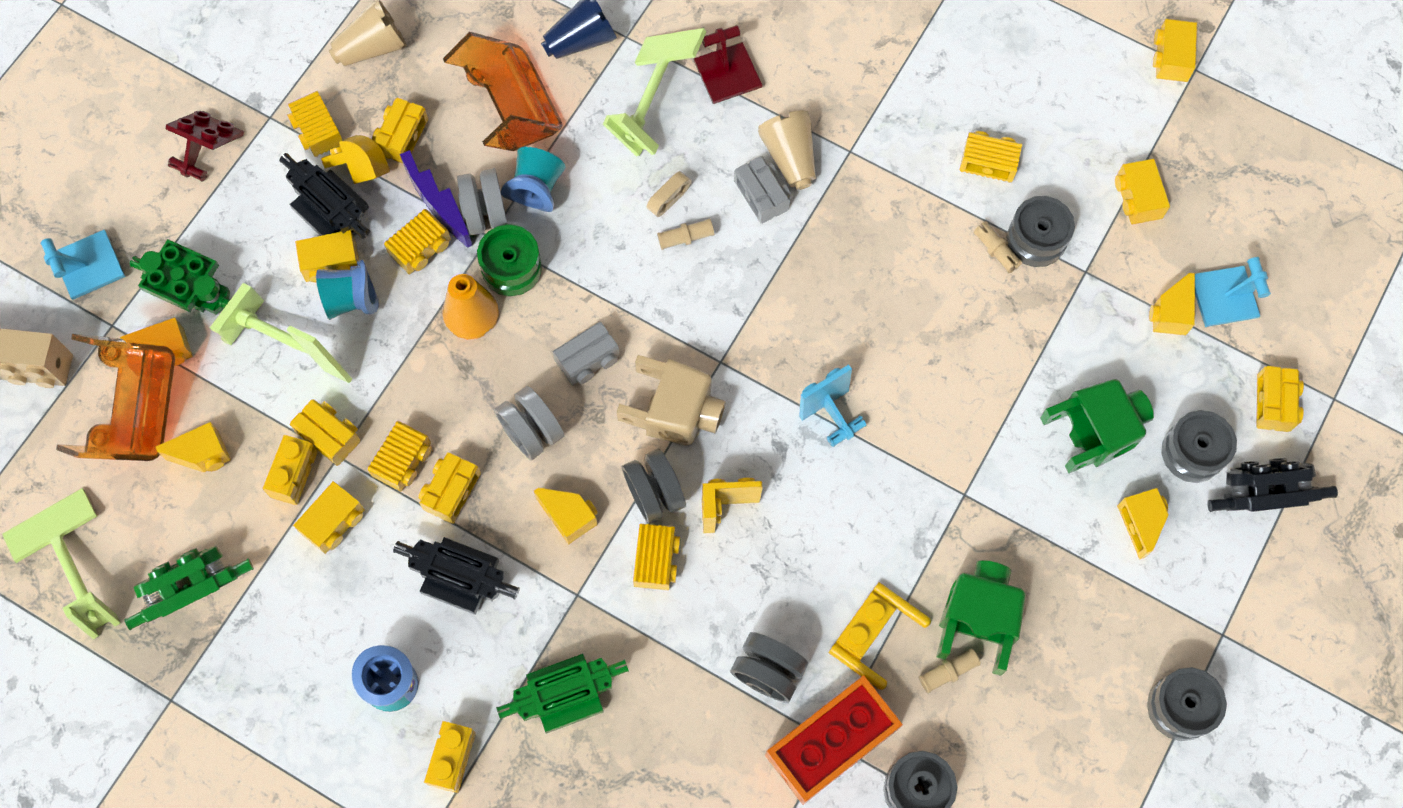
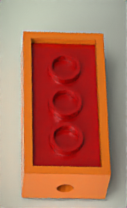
M863 675L768 749L765 756L801 804L804 805L899 730L903 724Z

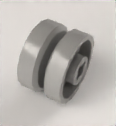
M495 168L481 171L482 189H477L475 177L471 173L457 176L460 207L463 219H466L470 236L485 232L486 226L483 215H488L492 228L508 225Z
M525 386L515 394V402L518 408L513 403L505 401L493 409L508 437L529 460L535 459L544 452L540 438L545 443L554 445L565 437L561 426L552 412L529 386Z

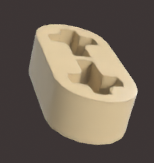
M681 171L675 173L650 198L647 203V209L657 217L662 216L685 194L691 185V179Z

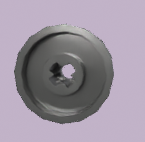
M1034 196L1024 201L1016 210L1006 236L1008 247L1025 265L1032 267L1049 266L1058 261L1071 241L1075 229L1074 217L1069 208L1058 199L1049 196Z
M1204 410L1189 412L1179 419L1174 427L1168 431L1162 442L1161 454L1166 467L1176 477L1187 482H1204L1213 478L1232 461L1237 449V438L1232 426L1225 418L1218 414Z
M659 448L645 454L644 461L648 474L643 465L637 460H632L621 466L633 499L648 524L662 518L663 509L660 500L665 508L672 513L686 507V501L679 480L666 456Z
M750 632L743 645V650L748 656L737 657L730 673L753 690L774 700L789 703L797 688L791 679H801L809 662L798 652L781 642L759 633Z
M1193 667L1178 669L1156 682L1149 692L1147 702L1149 718L1156 729L1166 737L1178 741L1194 740L1218 728L1225 717L1227 707L1224 690L1217 679L1206 671Z
M918 751L908 753L891 767L885 777L883 791L889 808H951L955 802L958 787L955 773L947 761L937 754ZM921 784L924 788L923 794L922 791L917 793L914 786Z

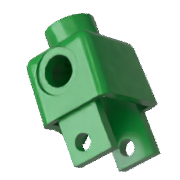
M1111 379L1074 391L1068 400L1045 409L1040 419L1043 425H1046L1066 416L1070 418L1072 430L1069 437L1075 447L1086 451L1071 457L1065 465L1068 473H1072L1091 464L1099 467L1133 450L1145 437L1146 428L1144 424L1153 421L1154 411L1149 398L1142 390L1138 389L1127 394L1119 380Z
M981 560L976 562L973 575L962 573L957 577L950 589L939 623V627L943 628L937 658L945 660L950 655L954 634L957 632L999 644L992 674L1001 676L1007 671L1012 645L1020 638L1026 598L1023 589L1008 585L1011 576V569L997 562Z

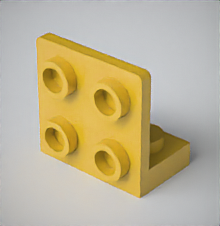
M747 477L738 479V482L711 479L708 483H703L701 499L703 533H715L716 524H721L722 504L759 503L763 488L762 481H755L754 478Z

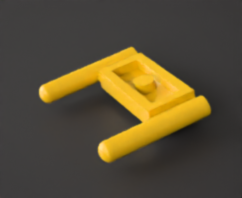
M880 582L875 586L828 653L861 677L864 675L877 689L884 690L887 687V680L860 660L896 609L923 628H927L931 624V618Z

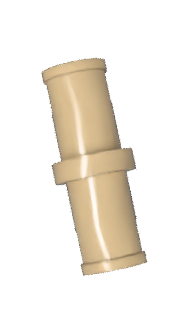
M710 218L690 225H686V223L680 224L679 228L657 233L661 250L683 243L690 245L691 241L715 235Z
M987 221L981 223L983 228L979 225L973 233L988 248V254L991 257L995 256L1006 271L1012 273L1014 271L1013 267L1017 269L1022 264V261L1007 246V240L1000 238Z
M970 648L951 660L945 659L941 661L940 666L924 675H920L918 678L924 690L929 694L949 681L952 683L958 681L960 675L980 666L981 663L975 651Z

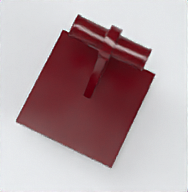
M737 25L724 30L718 28L715 30V33L704 36L703 46L706 48L717 43L716 51L694 58V63L712 104L762 88V83L743 42L726 47V40L740 36V30Z
M195 111L192 114L166 124L165 129L186 138L187 143L184 161L172 156L168 160V167L180 171L184 177L191 176L203 182L207 177V171L195 167L201 147L204 146L211 150L217 149L242 137L244 131L234 127L230 122L220 121L211 117L205 111Z

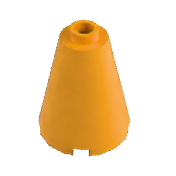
M459 274L449 281L442 312L444 323L459 338L470 340L483 337L497 323L499 311L496 299L470 275Z

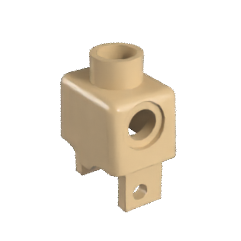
M637 355L635 361L636 372L659 379L660 382L655 395L651 397L648 405L649 412L619 403L617 408L618 421L645 429L646 436L689 446L694 442L698 429L716 434L726 401L710 396L711 376L670 358L667 363Z

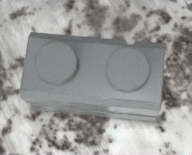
M762 156L734 170V182L760 224L773 219L774 216L777 217L787 212L791 199L788 187L785 184L781 185L777 180L778 174L774 165L771 162L767 164Z
M602 322L595 324L552 351L555 362L572 386L578 382L580 384L588 382L594 376L593 372L601 367L604 369L610 368L617 362V357L620 356L617 343L609 335Z

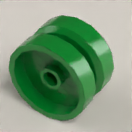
M501 225L488 231L480 240L477 249L479 267L484 281L494 292L505 296L522 295L531 290L539 281L542 272L541 258L537 241L529 231L521 226Z

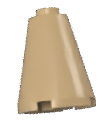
M376 0L330 43L332 48L329 50V53L336 64L341 62L343 66H347L401 50L407 45L386 7L381 1Z
M798 110L789 112L790 117L781 119L779 115L759 125L758 132L789 186L802 190L812 185L811 181L816 176L811 119L808 111Z

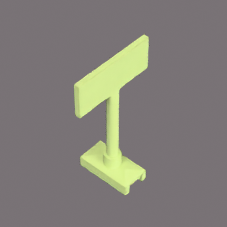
M704 28L645 38L635 64L641 66L657 63L636 112L630 117L626 113L607 115L603 122V125L635 156H640L643 149H646L651 155L656 154L659 145L643 130L645 125L644 118L668 63L675 60L695 58L707 32Z
M243 283L210 327L212 331L222 337L221 340L229 345L234 343L244 328H253L296 350L309 354L325 372L349 384L352 381L349 374L315 337L292 326L287 328L289 332L287 333L259 319L255 313L264 300L247 284Z
M81 488L4 532L2 535L16 563L52 544L77 598L74 602L63 607V611L71 622L92 639L99 637L96 629L110 622L116 627L121 623L116 613L93 593H88L63 540L64 535L97 517L85 490Z

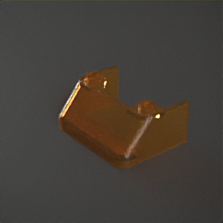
M469 31L443 58L444 63L463 67L466 72V78L472 85L486 88L499 113L502 123L482 141L484 146L516 151L521 147H526L551 137L562 128V121L529 55L521 46Z
M72 334V340L99 346L98 357L100 361L106 366L118 368L110 424H96L90 428L87 433L85 446L57 444L56 450L76 458L152 461L158 458L160 454L157 452L156 446L163 444L165 438L175 366L173 351L168 347L111 337Z

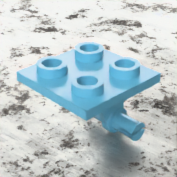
M105 230L56 250L53 240L50 238L44 239L40 243L45 252L44 260L46 264L50 265L55 278H63L72 300L125 277Z
M1254 257L1247 261L1252 274L1249 278L1245 266L1195 274V296L1205 327L1260 317L1253 292L1257 290L1259 298L1268 297L1271 292L1266 281L1268 279L1267 272L1263 271L1259 257Z
M849 364L842 369L835 368L820 383L808 385L802 391L800 398L799 417L802 421L820 409L825 408L840 428L830 436H827V440L831 443L832 447H835V445L845 439L850 440L854 437V433L867 426L861 416L847 424L833 402L849 392L852 368Z

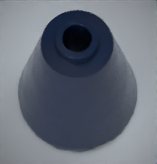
M579 0L543 35L545 41L541 45L548 57L554 55L558 59L613 42L617 37L596 0Z

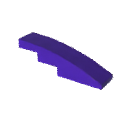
M410 150L401 153L400 157L415 190L430 212L467 248L473 246L450 188L439 192L430 169L419 173Z

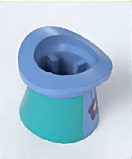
M521 147L517 151L514 178L502 186L500 193L504 198L541 211L552 212L554 202L551 197V190L565 171V163L554 154L542 149Z
M358 260V266L350 267V270H317L316 283L318 293L329 320L356 309L362 310L365 314L377 312L379 307L378 297L363 260Z
M385 645L373 646L360 653L353 664L352 682L357 694L376 709L386 712L398 711L405 708L414 699L418 690V677L409 659L400 650Z

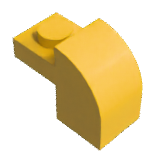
M355 135L340 141V146L329 149L330 155L321 158L324 169L347 163L354 184L376 179L390 172L380 146L371 138L363 135Z

